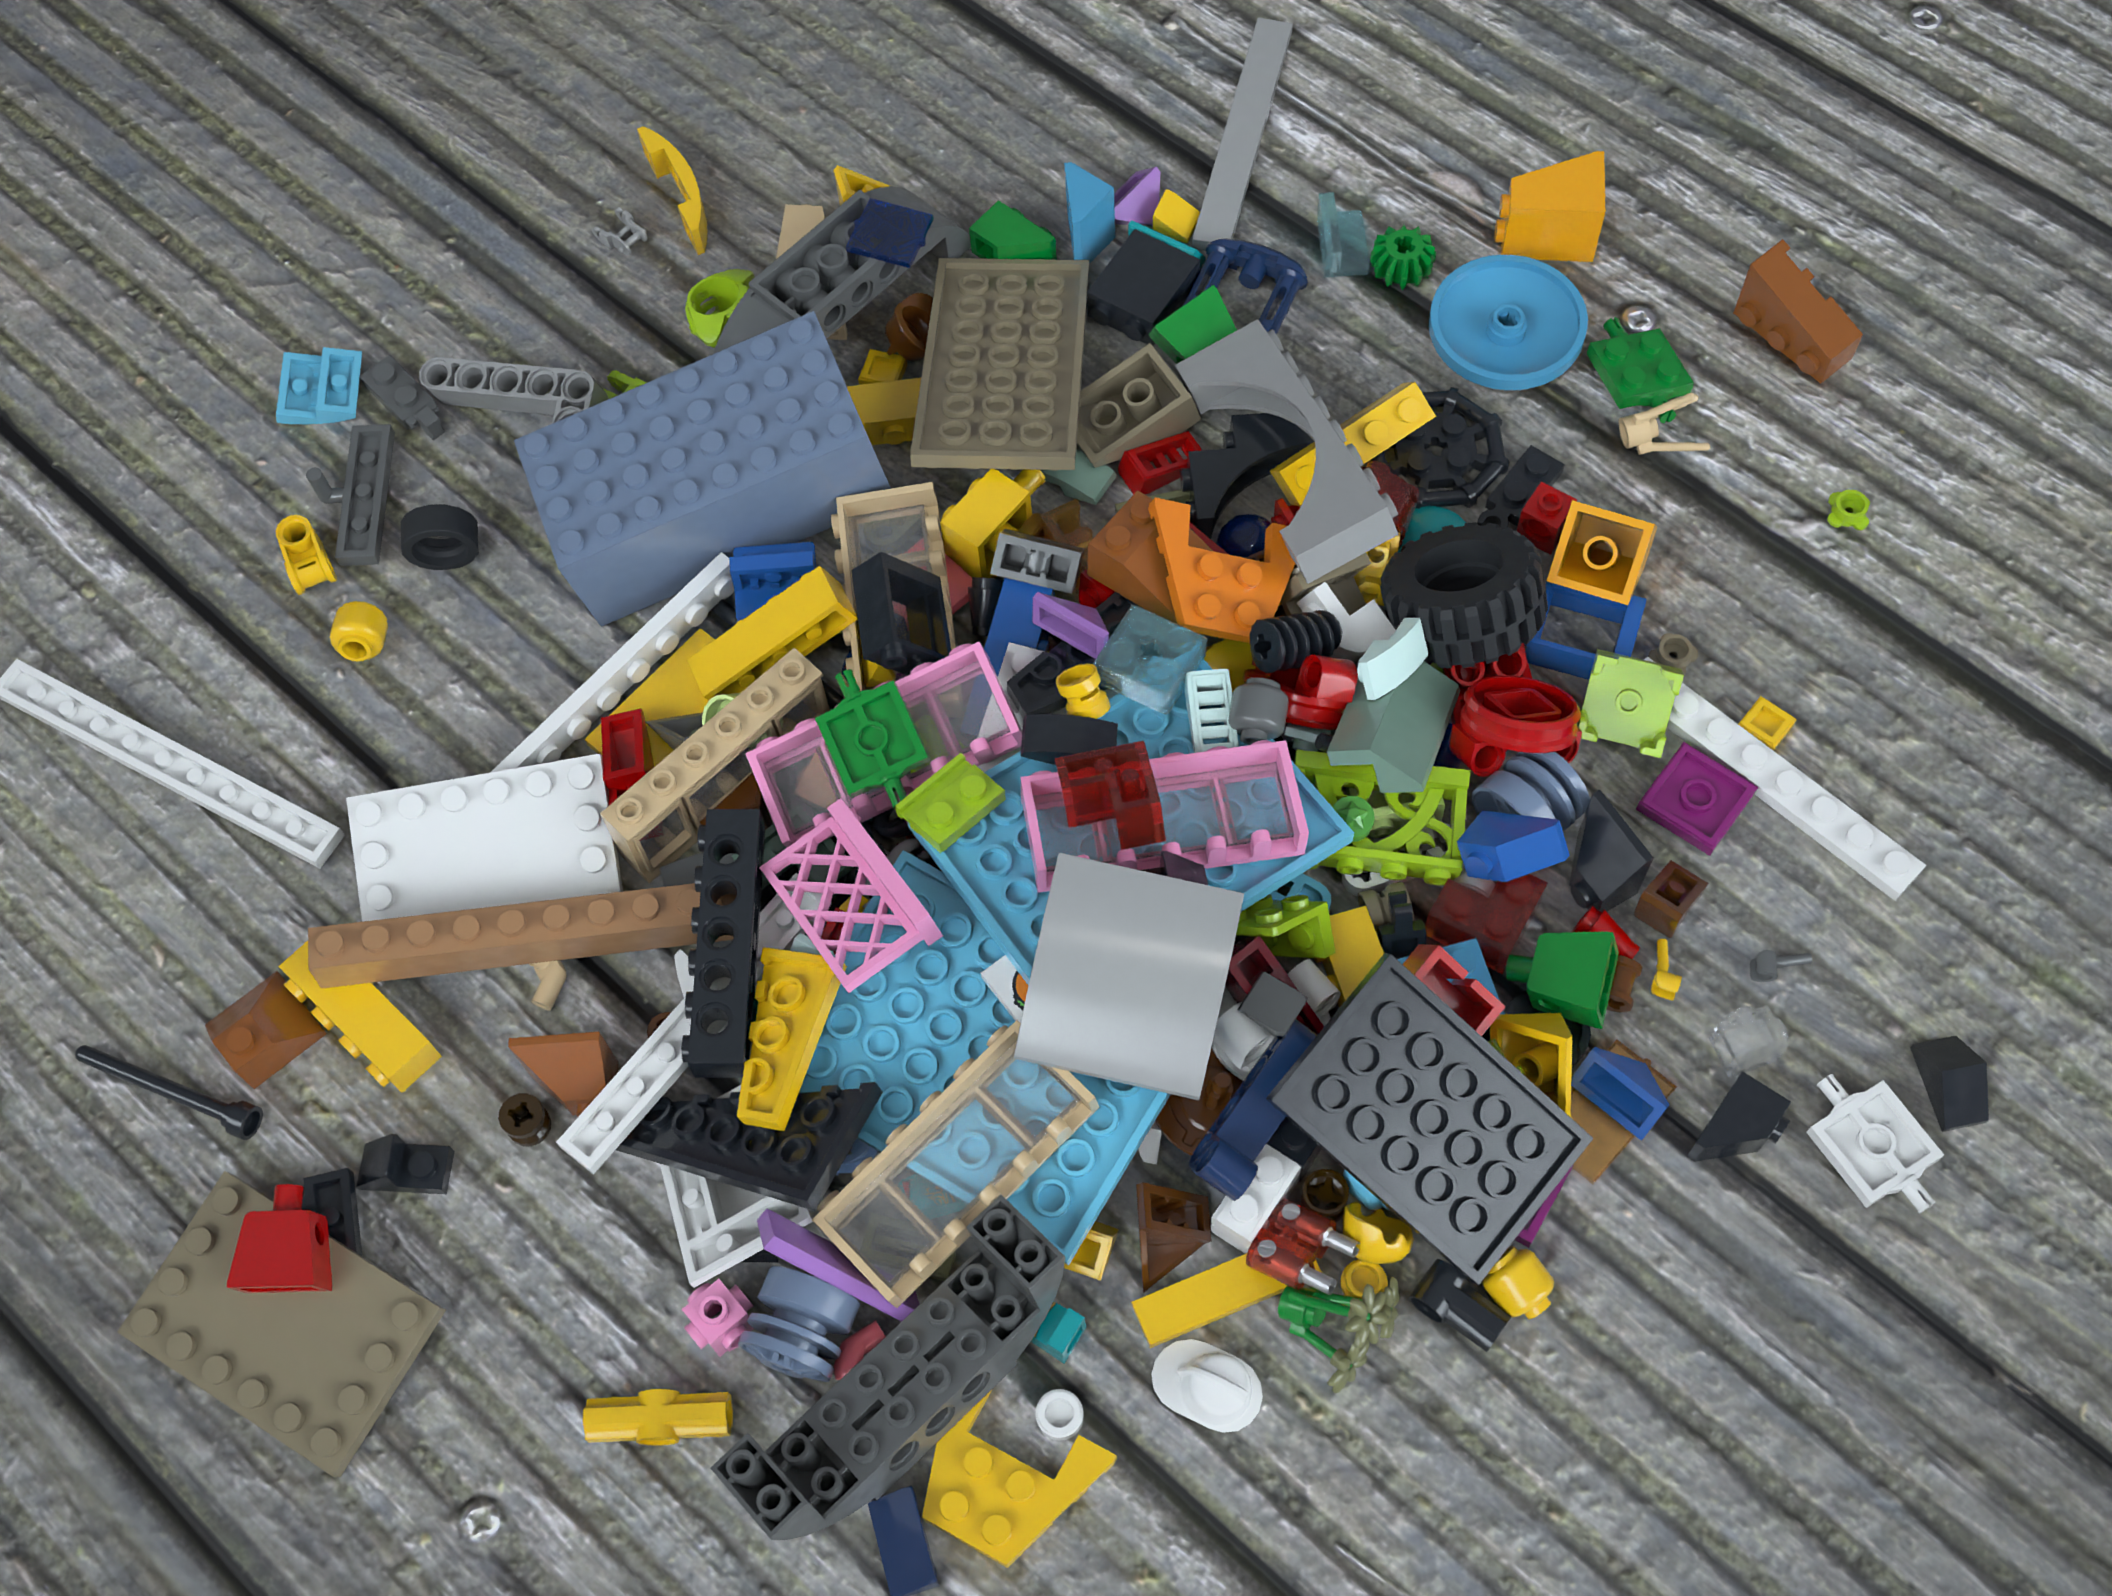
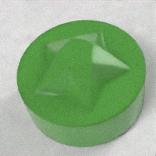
M1346 796L1339 799L1334 804L1333 809L1354 832L1352 842H1358L1367 837L1375 820L1371 805L1363 798L1357 796Z

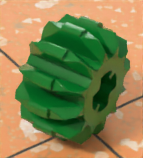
M1404 223L1399 230L1388 226L1385 234L1377 235L1374 241V247L1370 256L1371 267H1374L1376 279L1385 278L1387 287L1396 283L1400 285L1403 291L1407 283H1410L1418 288L1422 279H1429V275L1432 273L1436 251L1435 247L1432 246L1431 235H1421L1419 226L1413 230H1407Z

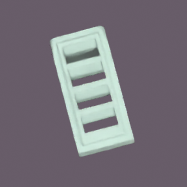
M1213 669L1187 672L1184 691L1194 753L1204 752L1217 746L1227 748L1239 747L1237 730H1234L1228 722L1232 700L1229 670ZM1221 705L1222 708L1199 709V706ZM1224 722V725L1201 727L1203 723ZM1227 738L1226 743L1203 744V739Z

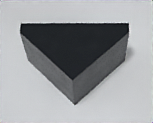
M1957 1036L1912 1044L1910 1049L1941 1131L1945 1132L1987 1123L1989 1121L1987 1062Z

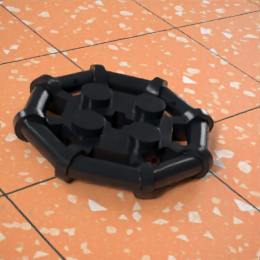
M1451 387L1450 390L1422 392L1430 407H1443V413H1434L1436 417L1389 447L1394 448L1395 461L1387 462L1384 451L1369 460L1371 471L1378 483L1412 505V510L1425 506L1445 507L1464 505L1467 508L1477 505V499L1497 477L1508 471L1510 462L1505 457L1500 429L1502 419L1497 413H1489L1458 392L1459 388ZM1454 409L1476 424L1468 427L1462 416L1453 414ZM1486 437L1488 455L1478 454L1475 441ZM1430 446L1443 448L1441 456H1434L1432 451L1425 449ZM1473 469L1481 471L1471 483L1463 479L1468 470L1469 473ZM1401 474L1406 478V475L1408 474L1411 477H1413L1415 479L1414 484L1417 485V489L1408 484L1407 482H1405L1404 480H1402L1401 478H1399L1398 476ZM1451 487H1452V489H1453V490L1430 491V492H1428V489L1451 488Z

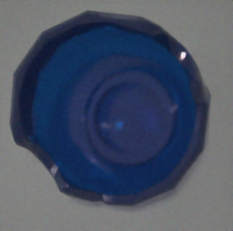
M1257 514L1236 515L1221 528L1216 544L1229 555L1242 558L1248 557L1265 549V532L1271 523L1266 518Z

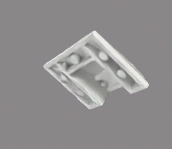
M741 1085L718 1098H730L731 1092H740ZM660 1164L688 1281L694 1288L763 1250L757 1219L766 1208L802 1227L813 1222L812 1219L819 1213L817 1209L815 1211Z

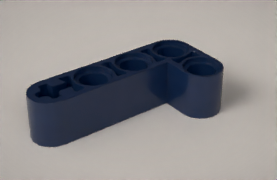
M1297 1019L1294 1020L1284 1036L1274 1037L1190 1157L1189 1167L1192 1171L1232 1201L1239 1199L1254 1180L1258 1171V1166L1254 1160L1286 1117L1266 1097L1318 1035Z

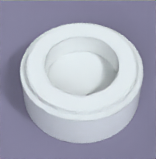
M1064 1389L1051 1390L1041 1397L1036 1406L1035 1415L1038 1427L1045 1436L1052 1440L1062 1441L1072 1438L1078 1433L1083 1424L1082 1404L1077 1396L1070 1391Z

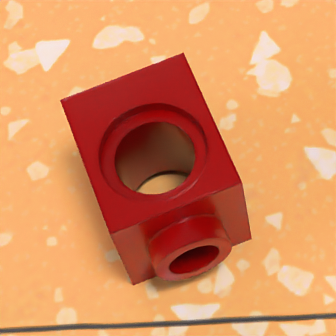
M1541 481L1521 511L1517 532L1529 539L1536 548L1551 555L1559 543L1572 500L1577 501V499Z

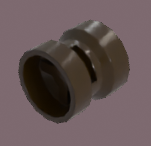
M1319 1169L1307 1176L1303 1184L1300 1203L1303 1214L1327 1225L1335 1224L1342 1218L1348 1202L1349 1187L1347 1181L1340 1173L1332 1169Z

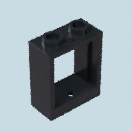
M879 552L851 570L863 659L881 665L886 669L910 675V672L920 664L927 662L935 663L949 656L951 644L940 576L883 552ZM892 601L906 606L911 642L897 637Z

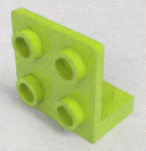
M1269 894L1240 913L1236 935L1260 936L1274 956L1327 958L1336 953L1327 901H1309L1306 895H1295L1282 900H1273L1272 895Z

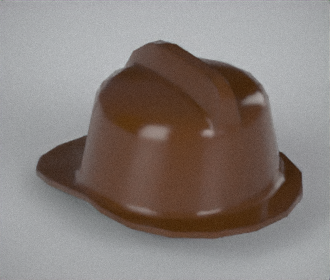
M918 292L911 294L896 305L894 314L885 327V334L891 344L886 352L889 356L898 353L911 362L924 359L933 297Z

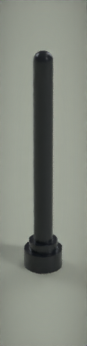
M82 1045L75 1051V1058L79 1062L220 1120L221 1125L225 1127L228 1134L242 1140H248L253 1137L261 1125L263 1119L262 1108L242 1100L227 1104L87 1045Z

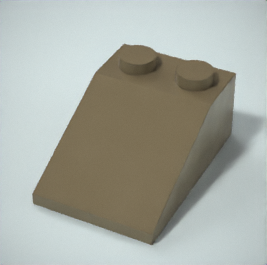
M1149 343L1081 390L1077 444L1092 465L1097 468L1120 460L1124 451L1180 434L1200 421L1201 417L1190 393L1151 343Z

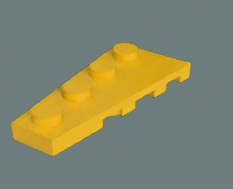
M762 947L760 961L764 965L762 980L757 981L755 999L758 1001L756 1021L750 1024L748 1039L752 1042L750 1059L745 1061L737 1117L746 1125L784 1131L841 982L822 955ZM844 963L842 969H843L844 972H845L847 966H846V964Z

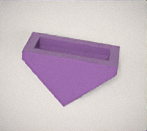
M1157 167L1135 172L1114 193L1115 224L1128 225L1132 220L1141 225L1153 226V214L1159 203L1161 172Z
M1040 592L1034 595V624L1102 663L1108 658L1109 632L1097 609Z

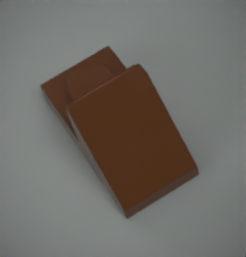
M1670 860L1643 891L1634 911V916L1663 935L1672 938L1689 910L1701 897L1709 883Z

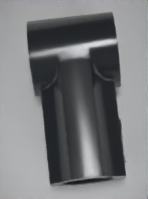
M1435 1260L1409 1296L1410 1302L1431 1320L1441 1324L1446 1322L1481 1349L1488 1352L1511 1319V1316L1471 1288L1468 1278L1457 1268L1443 1260Z

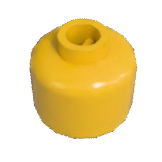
M362 601L345 603L338 608L334 616L330 631L331 645L341 656L348 660L359 662L372 659L381 652L384 646L388 629L387 617L382 610L373 604Z
M1510 1246L1483 1279V1286L1497 1306L1510 1315L1511 1318L1525 1314L1528 1320L1541 1314L1551 1305L1547 1296L1554 1287V1279L1534 1252L1529 1249L1517 1250L1514 1246Z

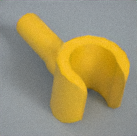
M1658 939L1656 973L1651 985V992L1656 996L1673 1001L1675 994L1679 990L1682 976L1668 972V940Z

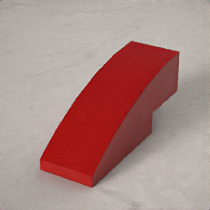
M641 708L601 718L603 781L609 790V805L654 768L647 726ZM661 822L643 838L662 834Z

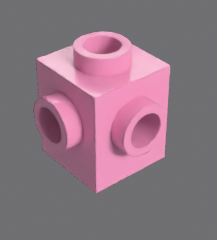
M717 1279L713 1284L705 1283L698 1287L689 1296L688 1304L682 1308V1311L691 1321L684 1329L701 1350L710 1344L719 1357L727 1351H732L739 1347L737 1343L742 1332L754 1329L747 1323L749 1317L747 1311L753 1307L751 1302L736 1284L728 1290L720 1279ZM722 1309L721 1314L717 1318L711 1319Z

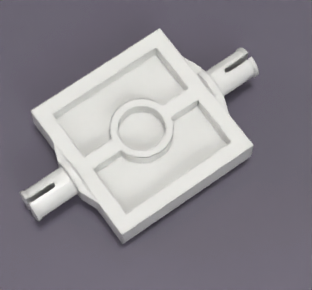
M1833 1074L1821 1080L1817 1087L1822 1090L1834 1107L1827 1117L1811 1126L1806 1133L1863 1205L1867 1208L1884 1196L1900 1191L1906 1195L1919 1214L1935 1204L1936 1201L1932 1199L1917 1179L1920 1178L1925 1169L1939 1161L1944 1154L1885 1081L1882 1080L1865 1092L1854 1093L1849 1096Z

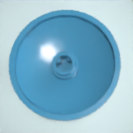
M1518 255L1482 257L1455 269L1438 287L1433 297L1429 317V332L1433 346L1448 367L1475 384L1499 390L1534 388L1562 375L1578 358L1588 327L1586 305L1575 285L1552 266L1533 258Z

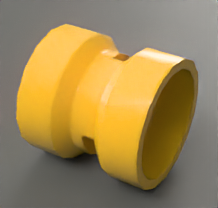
M1079 664L1063 671L1056 678V685L1060 695L1067 699L1066 711L1068 715L1098 719L1109 711L1111 707L1106 692L1099 688L1101 679L1095 665Z

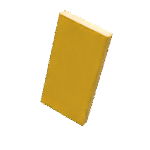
M701 628L698 629L610 715L641 708L645 721L703 713L704 707L709 700L703 697L687 659L700 651L704 645L715 639ZM600 723L585 738L587 746L593 751L602 755ZM646 724L655 767L674 750Z

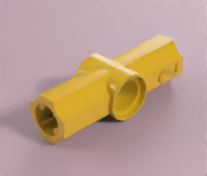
M650 1389L640 1391L638 1396L590 1398L587 1399L586 1406L583 1409V1428L585 1440L588 1443L636 1441V1443L642 1445L663 1446L676 1444L681 1438L730 1436L731 1428L733 1427V1407L729 1392L681 1394L679 1391L670 1389Z

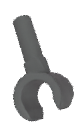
M1763 950L1756 958L1750 961L1751 980L1756 982L1774 981L1778 977L1777 968L1811 964L1812 956L1810 953L1776 956L1774 951Z

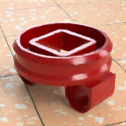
M1309 655L1298 669L1276 671L1275 673L1262 672L1252 660L1251 665L1255 666V669H1247L1243 674L1244 684L1249 678H1266L1280 684V690L1285 692L1289 699L1286 722L1325 730L1337 729L1347 703H1352L1358 679L1357 668L1353 661L1319 655Z
M1520 676L1487 677L1476 681L1465 691V704L1461 709L1460 724H1453L1449 743L1451 752L1471 771L1481 777L1492 775L1502 766L1507 750L1526 753L1556 752L1570 763L1577 755L1582 731L1576 724L1581 718V710L1570 694L1544 681Z

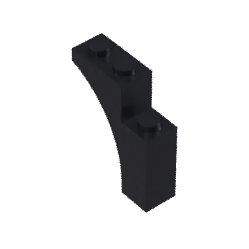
M1273 414L1231 415L1230 430L1223 432V449L1188 451L1187 468L1180 469L1182 492H1190V501H1185V504L1191 505L1190 523L1211 539L1220 515L1240 492L1254 482L1271 475L1270 470L1313 443V439L1296 424Z

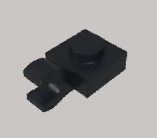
M1406 890L1388 893V906L1391 924L1378 926L1379 941L1384 953L1392 954L1396 959L1410 956L1419 944H1426V928L1422 919L1413 921L1412 905L1407 903Z

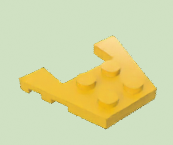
M990 1391L936 1443L922 1519L1008 1568L1073 1502H1076L1104 1472L1106 1473L1114 1465L1117 1455L1078 1434L1056 1478L1052 1479L969 1433L988 1399Z

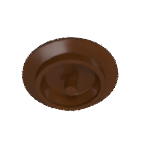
M1212 1047L1200 1099L1195 1100L1171 1094L1155 1120L1165 1137L1173 1145L1189 1155L1193 1154L1200 1141L1243 1082V1080L1232 1074L1219 1061Z

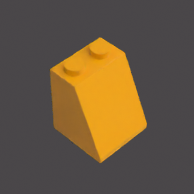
M1595 151L1511 178L1508 194H1501L1499 217L1503 219H1497L1495 225V243H1501V255H1518L1536 260L1593 262L1606 212L1604 151Z
M1572 500L1546 581L1629 605L1645 567L1657 526L1650 522Z

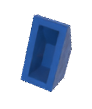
M1482 810L1457 840L1467 877L1507 882L1566 861L1570 856L1561 823L1558 819Z

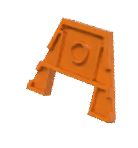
M1155 497L1149 503L1148 510L1151 515L1150 518H1155L1159 534L1156 541L1159 553L1164 554L1169 574L1166 577L1178 629L1250 644L1249 634L1256 620L1274 618L1295 566L1280 534V530L1287 526L1272 523L1266 528L1264 562L1190 547L1188 539L1191 505Z

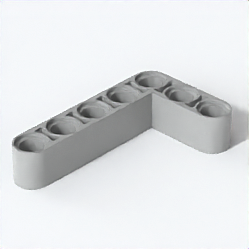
M436 357L426 361L419 372L421 384L443 404L554 415L552 423L608 400L604 389L588 372L582 370ZM588 391V393L581 398V396Z

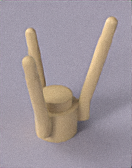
M1691 392L1650 410L1620 418L1619 431L1625 448L1637 447L1639 455L1652 451H1708L1711 447L1709 443L1652 442V438L1659 435L1656 421L1658 415L1672 409L1675 411L1694 403L1699 399L1698 395Z

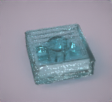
M1132 605L1093 663L1100 675L1101 682L1099 684L1158 712L1169 714L1184 691L1186 673L1196 671L1206 656L1207 638L1143 608Z

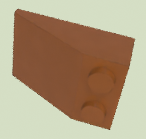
M1137 490L1088 543L1087 575L1178 629L1166 577L1169 574L1164 554L1159 553L1156 541L1159 534L1155 518H1150L1151 515L1148 510L1149 503L1153 499ZM1189 528L1188 545L1190 547L1213 551ZM1180 630L1189 636L1193 634V632Z

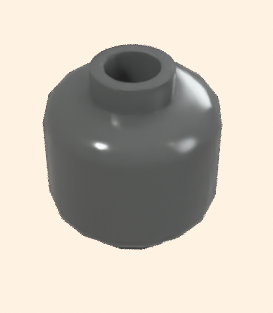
M1249 678L1245 684L1236 687L1232 694L1228 722L1234 730H1237V734L1241 735V742L1251 745L1257 741L1271 740L1281 736L1285 730L1289 706L1288 696L1280 690V684L1266 678Z

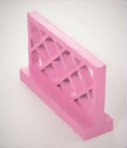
M842 798L827 807L831 814L830 818L759 868L843 987L850 993L922 940L929 947L943 937V935L912 890ZM834 834L837 838V843L833 855L815 854L818 844ZM845 850L850 856H844ZM790 864H801L797 881L779 880L775 875ZM812 865L830 866L825 883L807 882ZM841 866L859 867L855 884L836 883ZM866 879H868L871 885H865ZM787 891H793L792 897ZM804 892L822 893L818 910H800ZM833 894H851L847 912L828 911ZM862 895L881 897L876 914L858 913ZM888 908L891 910V912H892L894 915H892V914H887ZM809 921H814L813 927L809 923ZM825 921L844 922L839 940L821 939ZM855 923L874 924L869 942L850 941ZM884 925L903 926L907 932L893 943H880ZM829 950L836 951L835 957ZM847 951L866 953L863 964L847 975L842 969Z

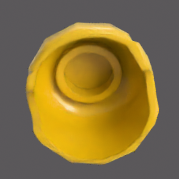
M1352 1202L1345 1206L1342 1232L1343 1235L1360 1242V1245L1356 1244L1359 1252L1355 1256L1359 1260L1373 1264L1395 1263L1402 1260L1412 1250L1414 1242L1412 1229L1401 1220L1386 1216L1382 1209L1375 1210L1371 1215L1365 1216L1362 1214L1361 1205L1358 1202Z

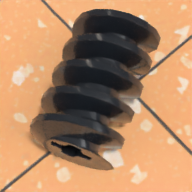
M1316 610L1314 612H1303L1301 614L1256 620L1249 634L1250 651L1257 668L1264 673L1298 669L1309 655L1332 657L1334 650L1341 643L1343 631L1334 614L1327 610Z

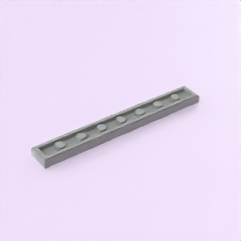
M1264 18L1257 19L1192 238V248L1206 250L1207 245L1212 241L1222 238L1233 239L1292 35L1293 23Z

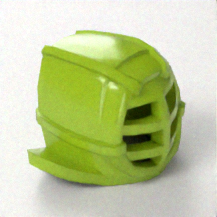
M730 269L713 274L698 282L689 291L685 311L690 325V332L707 346L716 347L725 324L739 301L750 288L749 282L755 278L751 270ZM709 297H712V299H710L709 301L705 302L700 306V304L704 300H706ZM715 307V311L711 314H706L708 310Z

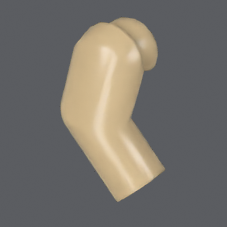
M561 960L529 964L534 967L541 981L531 1002L548 1011H551L567 977L566 969Z

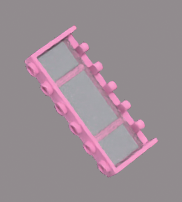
M980 642L960 645L954 648L949 653V656L935 663L927 662L920 664L910 672V675L895 681L931 759L930 762L909 771L900 779L907 796L960 752L965 756L966 761L978 767L983 763H988L1021 747V727L990 662L989 656ZM886 681V682H883V683L877 685L876 687L873 688V690L876 689V688H878V687H880V686H882V685H884V684H886V683H888V682H890V681ZM809 718L798 723L793 731L781 737L766 738L756 745V749L745 753L780 840L786 848L830 818L831 814L827 807L842 798L860 823L893 808L884 787L873 788L854 798L848 795L815 718Z
M1261 740L1248 746L1233 748L1217 746L1204 752L1190 754L1174 752L1161 758L1146 760L1131 758L1117 764L1103 766L1087 764L1079 766L1074 770L1059 772L1038 771L1030 776L1020 777L1021 802L1038 893L1050 891L1059 853L1137 870L1160 867L1161 851H1168L1202 864L1206 869L1305 854L1309 831L1286 740L1277 742Z

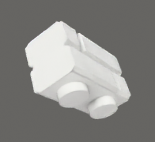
M1267 1144L1254 1160L1258 1166V1171L1245 1193L1236 1201H1232L1225 1196L1211 1217V1231L1245 1254L1254 1250L1299 1181L1301 1166Z

